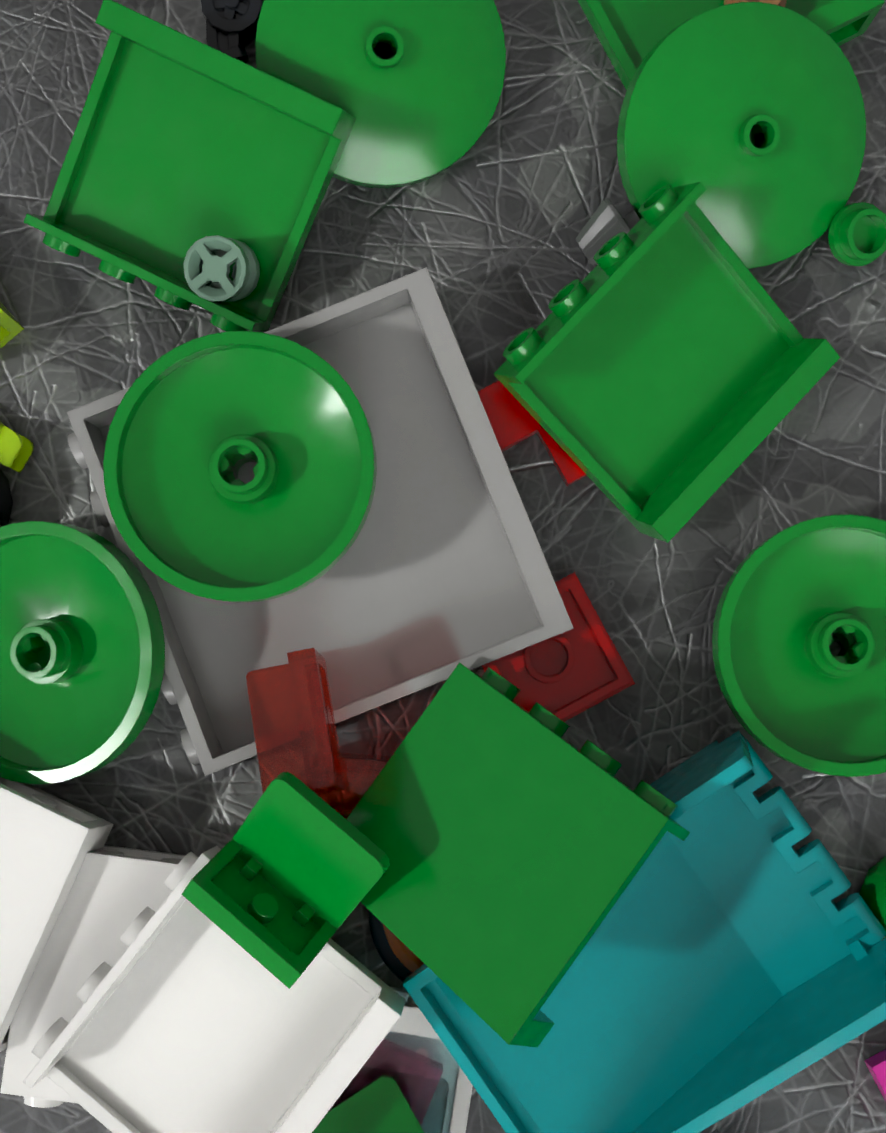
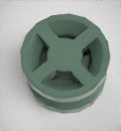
M219 235L205 236L195 241L187 251L183 263L184 277L190 289L199 297L212 302H238L248 297L256 288L260 277L259 261L254 251L244 242ZM235 262L231 276L234 280L232 281L229 277L230 265Z

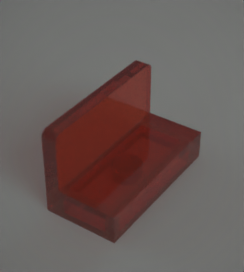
M315 648L287 653L289 664L248 672L246 680L263 793L269 784L282 772L292 773L317 795L346 790L325 658Z

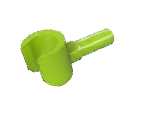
M0 421V463L20 473L33 452V443L28 438L6 427Z

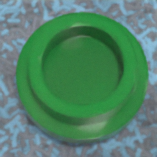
M866 202L851 203L841 208L832 219L828 233L829 246L834 257L842 264L848 266H864L882 255L886 250L885 213L873 204Z

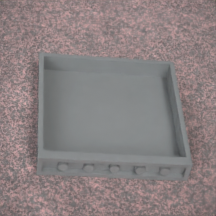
M427 267L264 332L283 337L308 348L328 362L342 376L357 397L367 417L376 451L377 475L375 492L367 519L357 539L334 567L319 579L293 593L258 602L236 603L218 601L183 591L153 573L136 557L118 531L110 512L104 485L103 460L109 428L119 404L130 387L67 412L74 430L73 433L67 436L69 447L78 465L82 469H89L96 491L90 493L93 510L99 522L105 528L111 527L118 548L138 568L156 601L165 641V666L161 689L171 705L178 704L186 728L180 732L184 750L194 766L201 764L205 776L448 679L459 662L471 670L574 629ZM248 462L242 465L238 473L239 479L246 484L255 477L253 468L257 463Z

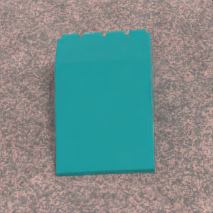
M739 730L720 743L715 740L650 784L678 805L670 818L687 829L690 834L683 841L666 831L540 1010L555 1024L538 1048L508 1045L425 964L405 979L403 986L506 1133H700L886 1020V938L883 939L886 936V930L859 893L850 894L835 904L833 899L844 893L851 886V882L820 839H815L798 850L795 849L793 845L808 836L812 828L781 786L772 788L760 797L755 794L754 791L769 782L773 775Z

